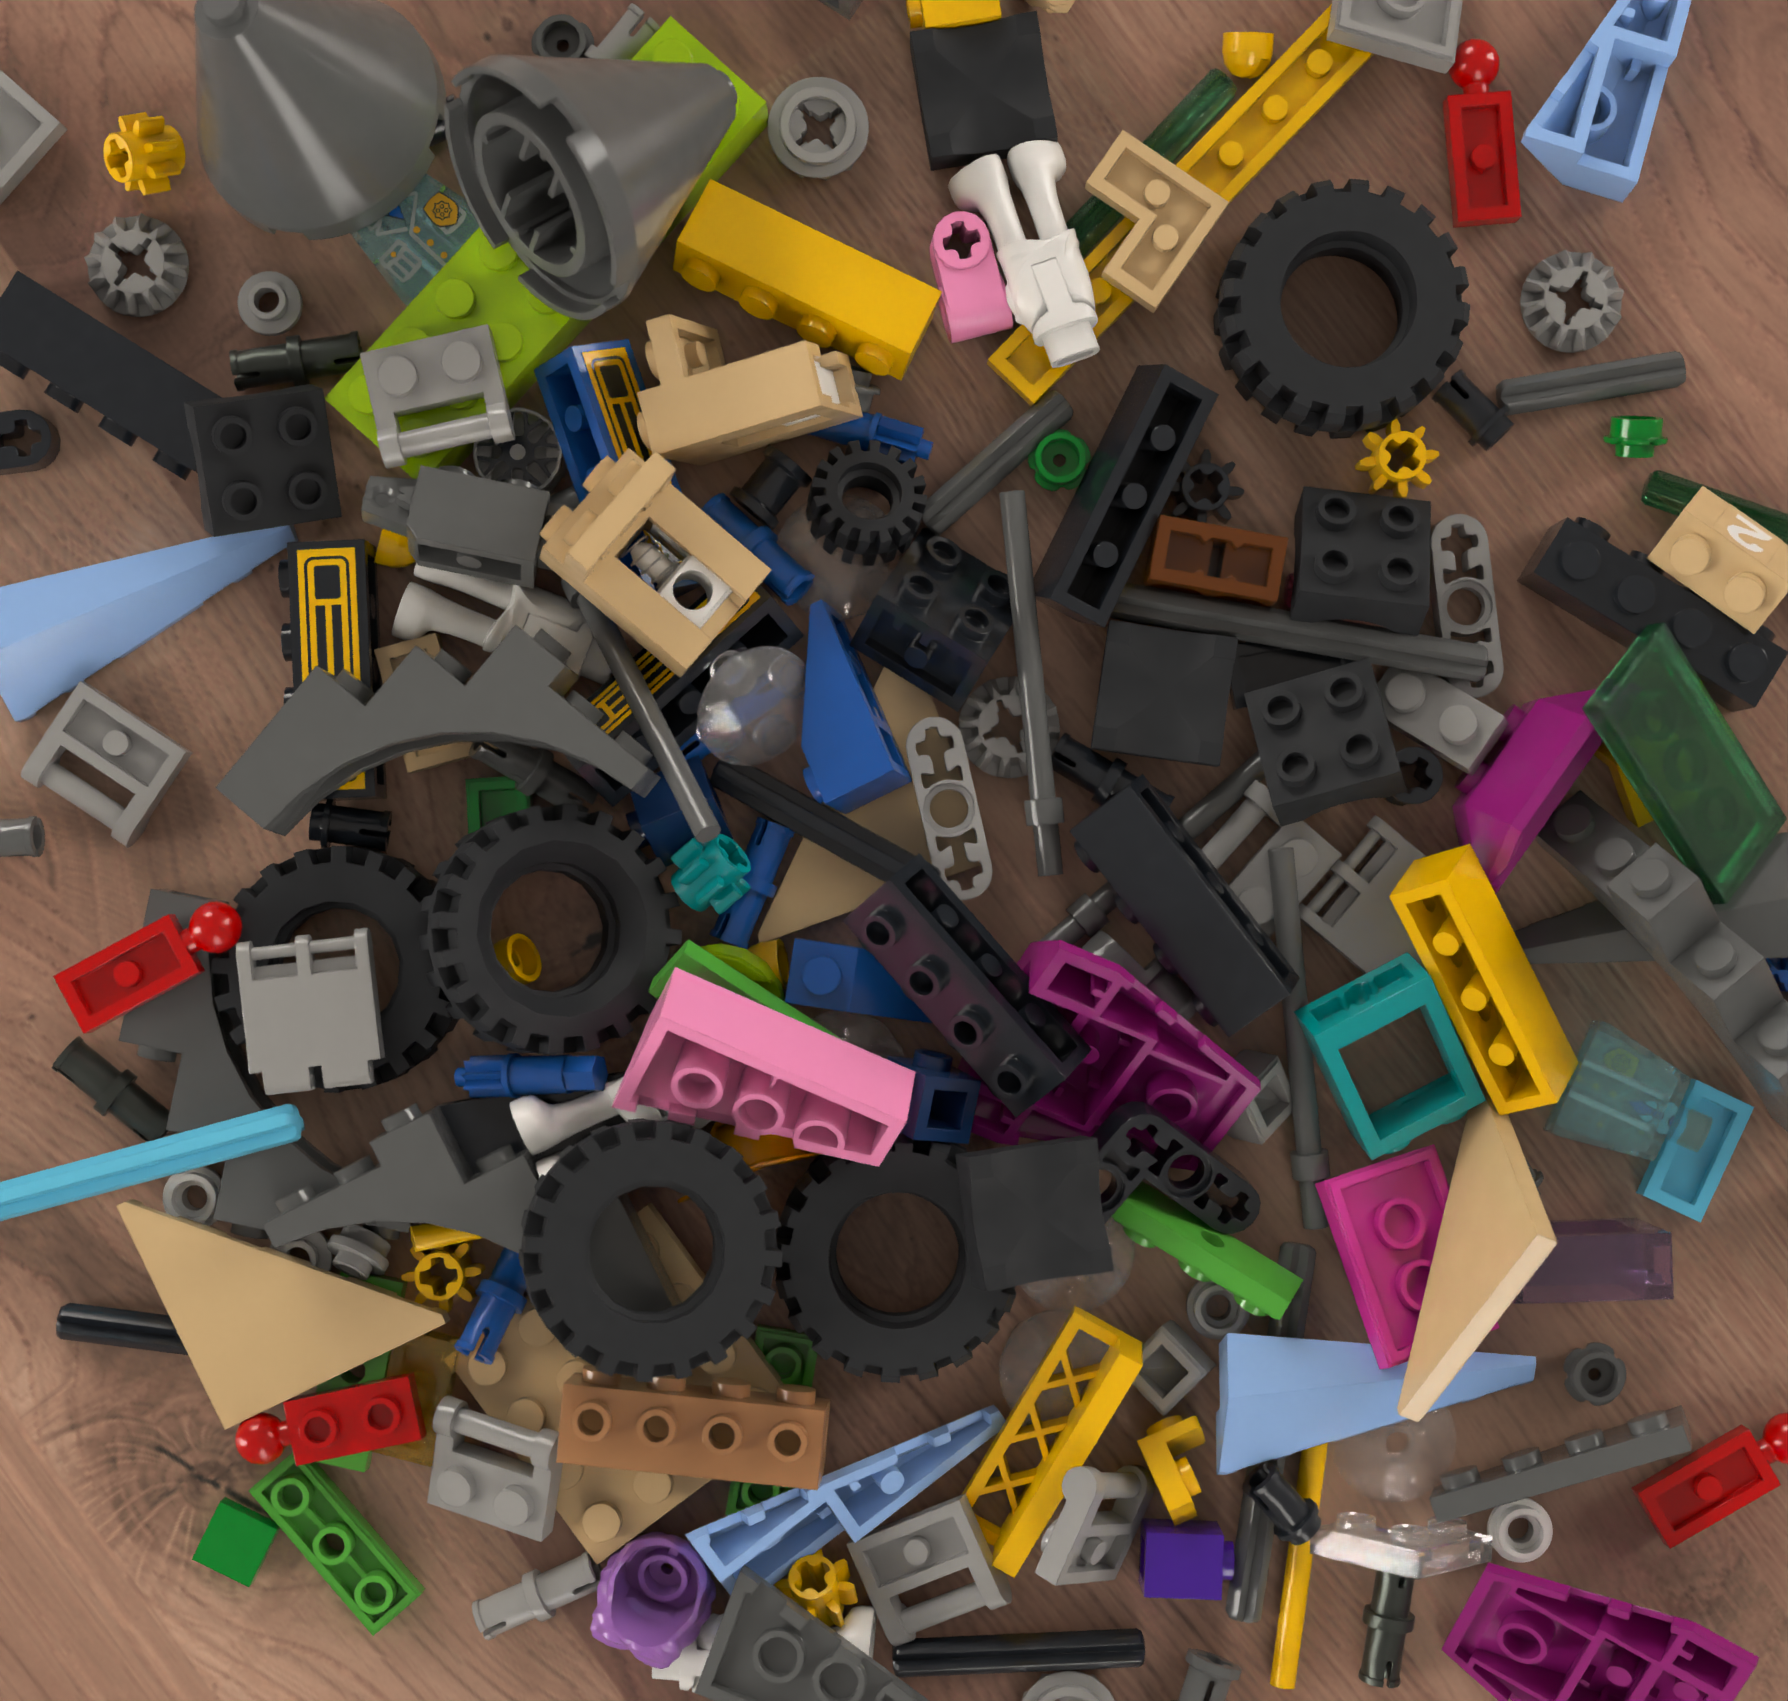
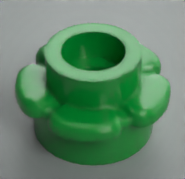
M1621 415L1611 416L1610 434L1603 436V441L1608 444H1616L1615 456L1651 458L1654 457L1655 446L1667 444L1668 438L1662 436L1663 418Z
M1057 429L1054 433L1046 436L1039 443L1038 447L1028 455V465L1035 471V481L1042 488L1049 491H1057L1061 487H1064L1066 490L1078 487L1086 472V464L1091 460L1090 450L1082 438L1075 437L1065 429ZM1057 455H1062L1065 458V464L1061 467L1056 466L1053 462L1054 457Z

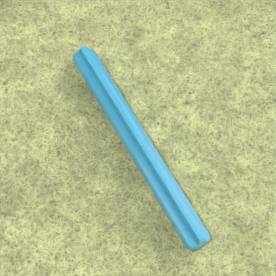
M284 1104L0 1182V1221L296 1142L301 1138V1132L305 1129L304 1120L300 1116L297 1106Z

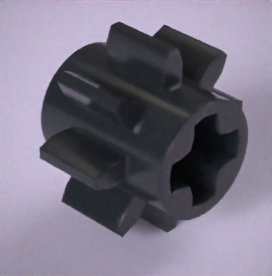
M1205 449L1202 452L1198 464L1191 467L1186 461L1179 475L1182 479L1180 482L1175 483L1169 495L1175 496L1177 503L1170 516L1180 518L1185 514L1193 518L1194 521L1206 523L1207 518L1214 515L1219 522L1226 524L1232 516L1223 503L1226 500L1239 499L1244 494V489L1230 486L1228 476L1236 464L1232 461L1226 463L1221 468L1211 463L1209 449ZM1192 479L1198 484L1210 480L1215 485L1216 489L1210 496L1214 504L1206 498L1199 500L1197 503L1191 499L1189 493L1195 486Z

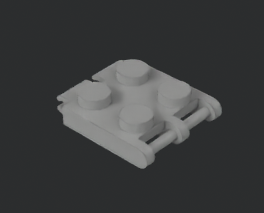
M1374 815L1366 825L1370 831L1344 862L1338 859L1330 868L1333 875L1307 906L1300 903V921L1364 974L1406 952L1425 969L1389 895L1411 863L1416 859L1426 856L1385 821ZM1379 839L1383 840L1384 842L1368 857L1364 866L1356 873L1354 869ZM1344 882L1347 886L1328 905L1323 915L1319 917L1317 913Z
M355 929L354 936L312 940L310 934L299 935L295 937V943L254 947L252 941L237 943L236 960L249 1074H263L265 1094L275 1095L315 1089L314 1066H322L325 1089L373 1083L374 1070L372 1060L385 1058L370 929ZM355 949V956L315 960V953ZM296 956V962L256 966V960Z

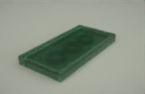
M1665 622L1646 625L1582 709L1681 863L1700 878L1712 905L1727 904L1787 818Z

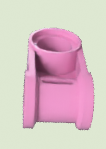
M967 211L953 212L944 216L936 225L929 253L937 289L942 291L939 307L949 342L952 344L1012 329V311L1007 303L1005 283L998 270L990 233L986 224L977 215ZM952 234H959L963 243L973 242L967 259H960L958 252L954 249L945 250L948 247Z

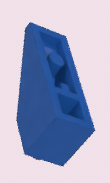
M820 599L810 605L801 739V747L809 767L803 769V776L810 793L819 804L824 802L839 812L847 814L912 782V778L858 651L849 646L852 637L842 614Z
M798 937L794 938L785 997L786 1003L932 1023L916 1003L903 993L900 985L872 953L868 952L865 948Z

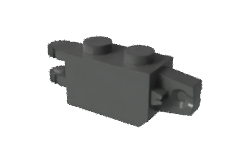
M421 465L417 479L370 476L362 500L361 512L363 522L407 537L409 553L419 566L534 589L538 568L552 570L539 559L542 547L547 542L539 534L563 505L550 502L549 491L539 490L534 484L525 480L506 479L500 482L476 477L470 471L457 466L446 465L437 469ZM567 506V507H569L572 511L575 510L574 507H572V506Z

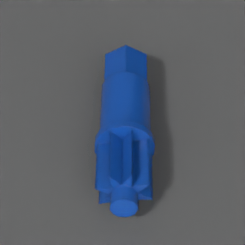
M862 412V418L808 434L846 446L850 441L859 440L862 451H867L870 440L881 441L879 453L887 455L891 446H894L901 450L898 463L902 464L909 458L914 462L917 457L929 460L934 444L932 441L922 439L924 428L883 416L879 412L875 414Z
M509 1053L507 1055L470 1056V1061H464L465 1067H458L454 1072L456 1086L464 1087L463 1091L469 1090L470 1098H519L522 1095L604 1091L608 1077L605 1057L597 1055L572 1056L571 1054L521 1056L519 1053Z

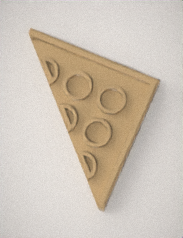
M884 667L875 684L874 691L911 776L906 754L907 736L917 722L928 717H939L931 695ZM937 729L926 730L925 742L916 745V751L919 756H930L935 775H921L923 787L927 789L934 783L947 779L962 781L957 767L946 772L944 752L951 749L947 738H940ZM913 780L847 814H843L826 805L914 855L920 853L928 863L932 864ZM944 790L936 794L932 799L930 813L938 825L952 828L960 825L965 820L968 813V805L960 793L953 790ZM970 829L958 837L935 838L938 851L941 852L949 846L952 847L954 865L945 869V877L980 865L979 861L969 862L967 860L963 843H977L974 829ZM803 837L757 934L759 942L773 940L854 911L885 882Z
M1482 1080L1477 1082L1486 1101L1469 1109L1397 1407L1400 1416L1416 1422L1423 1419L1557 1245L1555 1234L1509 1115H1499Z
M130 1199L116 1206L224 1430L434 1330L450 1320L447 1311L444 1309L422 1305L397 1296L398 1293L351 1276L347 1278L313 1266V1263L267 1246L259 1247L231 1237L222 1230L182 1216L175 1217L144 1206L143 1202Z

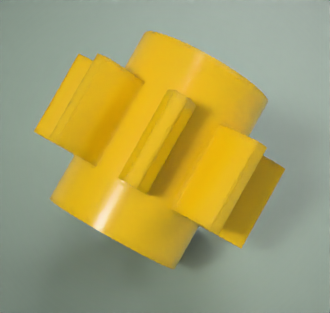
M146 112L119 116L118 122L121 131L109 133L103 147L104 161L110 175L116 181L125 183V190L128 192L140 190L144 196L170 191L171 186L168 176L181 174V170L185 165L186 153L180 134L172 126L165 125L163 116L148 117Z
M1396 418L1387 425L1385 430L1386 438L1384 440L1373 432H1369L1362 439L1365 447L1371 450L1372 453L1369 457L1361 459L1355 465V470L1368 471L1373 480L1368 491L1369 494H1374L1381 488L1393 489V497L1406 498L1408 494L1407 483L1409 481L1421 489L1426 488L1432 482L1429 474L1422 469L1425 464L1434 461L1439 456V451L1433 449L1426 450L1421 440L1426 429L1424 426L1417 428L1413 433L1401 431L1400 423ZM1399 449L1405 453L1406 458L1402 463L1403 467L1394 472L1390 470L1387 464L1391 459L1390 454Z
M474 1241L463 1242L460 1246H442L435 1248L433 1251L428 1249L414 1252L413 1247L410 1249L412 1256L419 1263L416 1268H412L402 1274L401 1279L407 1282L415 1281V1285L420 1293L416 1296L414 1302L422 1304L427 1299L439 1301V1308L446 1310L448 1313L452 1309L453 1296L456 1293L468 1302H471L477 1296L475 1288L468 1281L471 1277H475L485 1271L486 1266L481 1263L472 1264L467 1252L472 1248ZM441 1258H444L446 1268L456 1269L458 1274L447 1284V1287L444 1286L441 1276H432L430 1271Z
M819 1549L814 1555H807L798 1559L792 1565L788 1579H780L775 1583V1587L829 1627L835 1624L841 1628L844 1625L842 1617L844 1604L852 1605L858 1602L854 1584L847 1582L851 1576L847 1561L841 1559L832 1564L829 1559L823 1556L822 1549Z

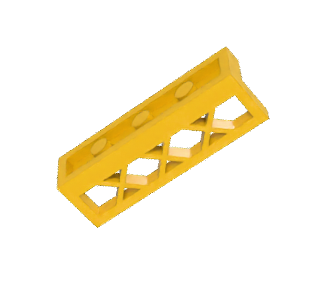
M1075 1305L962 1493L966 1494L971 1507H973L980 1495L1006 1489L1011 1511L1001 1528L977 1514L975 1516L986 1542L994 1546L992 1566L1014 1578L1064 1497L1062 1492L1063 1477L1071 1468L1083 1466L1143 1367L1141 1341ZM1079 1329L1110 1345L1100 1363L1073 1369L1067 1348ZM1061 1360L1064 1372L1052 1375ZM1090 1379L1082 1393H1080L1077 1382ZM1069 1385L1074 1402L1069 1415L1042 1422L1036 1403L1040 1393L1044 1390ZM1028 1413H1030L1033 1424L1021 1427ZM1058 1432L1049 1446L1046 1435ZM1037 1437L1043 1456L1038 1466L1011 1473L1005 1456L1009 1445ZM998 1465L1001 1476L990 1478ZM1026 1484L1018 1498L1015 1487Z

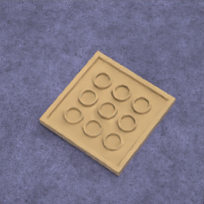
M651 1202L637 1214L683 1303L702 1285L706 1275ZM528 1295L525 1297L527 1304L522 1314H514L497 1349L493 1364H484L474 1360L475 1354L484 1338L483 1333L474 1351H470L468 1356L455 1350L445 1358L488 1416L536 1432H540L543 1428L559 1432L563 1383L575 1372L583 1373V1366L591 1364L579 1357L575 1358L562 1346L551 1331L547 1329ZM741 1336L725 1351L729 1357L717 1365L709 1361L691 1369L692 1376L686 1378V1384L712 1386V1379L714 1378L743 1379L751 1382V1391L776 1393L777 1386L784 1384L771 1363L769 1365L766 1361L765 1355L751 1336L748 1340ZM622 1375V1377L625 1378H633L630 1376ZM515 1453L521 1461L531 1464L530 1457ZM563 1463L556 1510L596 1565H598L712 1479Z

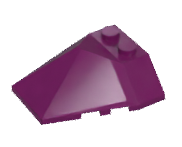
M1062 940L1031 942L1017 962V965L1029 977V993L1051 1002L1092 1048L1091 1052L1062 1083L1017 1117L1012 1114L1000 1099L990 1092L986 1083L963 1057L958 1066L959 1070L981 1080L971 1133L996 1143L1018 1145L1019 1137L1043 1141L1075 1136L1091 1137L1107 1117L1120 1105L1130 1101H1143L1153 1106L1213 1151L1261 1090V1081L1122 966ZM1132 1127L1126 1134L1129 1140L1132 1138L1140 1140L1149 1147L1152 1153H1154L1158 1146L1146 1129L1138 1130ZM1195 1155L1180 1156L1172 1162L1170 1168L1196 1171L1198 1157Z
M1489 1562L1441 1649L1498 1701H1508L1509 1698L1512 1701H1734L1756 1668L1759 1660L1758 1656L1689 1619L1671 1616Z

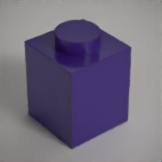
M1142 1518L1140 1524L1138 1582L1143 1596L1147 1598L1222 1600L1223 1580H1233L1234 1544L1233 1541H1224V1534L1218 1522L1188 1520L1174 1526L1171 1519Z

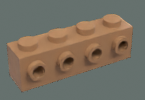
M593 1365L583 1366V1373L575 1372L563 1383L556 1463L818 1490L825 1470L831 1399L816 1397V1389L804 1385H778L777 1392L770 1393L751 1391L750 1381L737 1378L712 1379V1386L686 1384V1378L677 1380L674 1375L653 1377V1382H637L634 1378H625L621 1374L616 1373L610 1376L599 1372Z

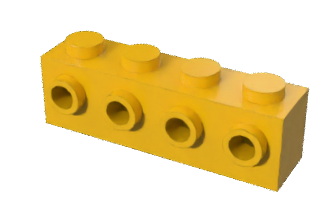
M712 179L709 180L676 242L673 270L680 273L685 281L693 287L706 292L718 291L738 301L745 311L757 318L764 320L773 318L796 329L798 334L806 341L818 344L822 348L831 346L853 357L860 367L872 374L880 376L890 375L901 381L933 319L942 291Z
M1471 844L1414 860L1389 897L1426 971L1431 975L1439 996L1499 1115L1558 1103L1579 1062Z

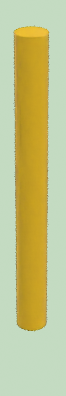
M1328 1443L1302 1450L1300 1455L1296 1491L1302 1498H1311L1318 1505V1509L1320 1507ZM1316 1534L1309 1541L1301 1545H1293L1290 1541L1288 1543L1270 1676V1685L1281 1689H1295Z

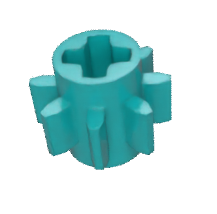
M719 834L708 842H698L694 837L671 856V860L679 867L671 876L672 886L681 900L696 911L703 912L712 905L718 914H722L751 889V886L743 879L751 870L750 861L743 849L733 839L724 834Z

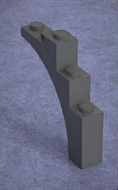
M515 625L467 684L465 682L473 673L447 651L441 649L434 657L417 645H415L376 694L345 669L338 676H335L316 665L215 788L263 829L286 836L322 799L362 772L409 752L457 742H512L558 751L603 770L643 798L648 795L661 777L646 766L654 755L624 730L614 739L600 728L597 723L604 714L581 694L573 689L567 698H564V695L580 677L564 664L572 653L542 628L534 637H531Z
M1579 790L1552 813L1535 837L1538 844L1579 880L1639 941L1671 977L1735 1058L1757 1091L1771 1118L1788 1132V1002L1783 999L1765 957L1719 920L1707 892L1696 874L1657 843L1651 847Z
M151 889L143 927L168 914H175L184 930L189 927L192 914L201 905L212 901L227 904L229 902L169 889ZM198 951L196 954L205 972L125 1014L123 1018L119 1041L139 1045L137 1050L138 1056L164 1062H175L177 1053L182 1054L166 1127L168 1131L182 1133L276 1107L268 1095L265 1094L256 1074H249L248 1059L241 1045H237L229 1034L235 1027L227 1010L218 1011L215 997L222 995L220 974L211 973L212 958H220L221 953ZM302 1135L296 1142L226 1160L213 1219L232 1223L230 1232L248 1238L268 1239L269 1237L262 1224L279 1213L275 1204L277 1200L309 1184L312 1185L315 1193L318 1194L338 1184L334 1172L343 1167L330 1160ZM374 1221L362 1223L363 1228L387 1240H398L400 1232L409 1233L411 1226L420 1225V1223Z
M417 1103L381 1120L386 1131L369 1142L379 1164L374 1165L370 1155L334 1172L338 1184L318 1194L315 1193L312 1185L309 1184L282 1197L275 1202L279 1213L262 1224L274 1248L321 1230L377 1221L437 1225L476 1234L519 1253V1249L522 1246L523 1227L521 1222L524 1210L529 1208L536 1191L534 1186L539 1179L536 1168L538 1158L536 1155L532 1156L528 1149L515 1154L511 1145L508 1144L475 1161L479 1172L473 1175L440 1106L438 1105L421 1113ZM628 1194L619 1195L600 1213L590 1235L589 1263L597 1285L613 1302L634 1311H662L682 1303Z

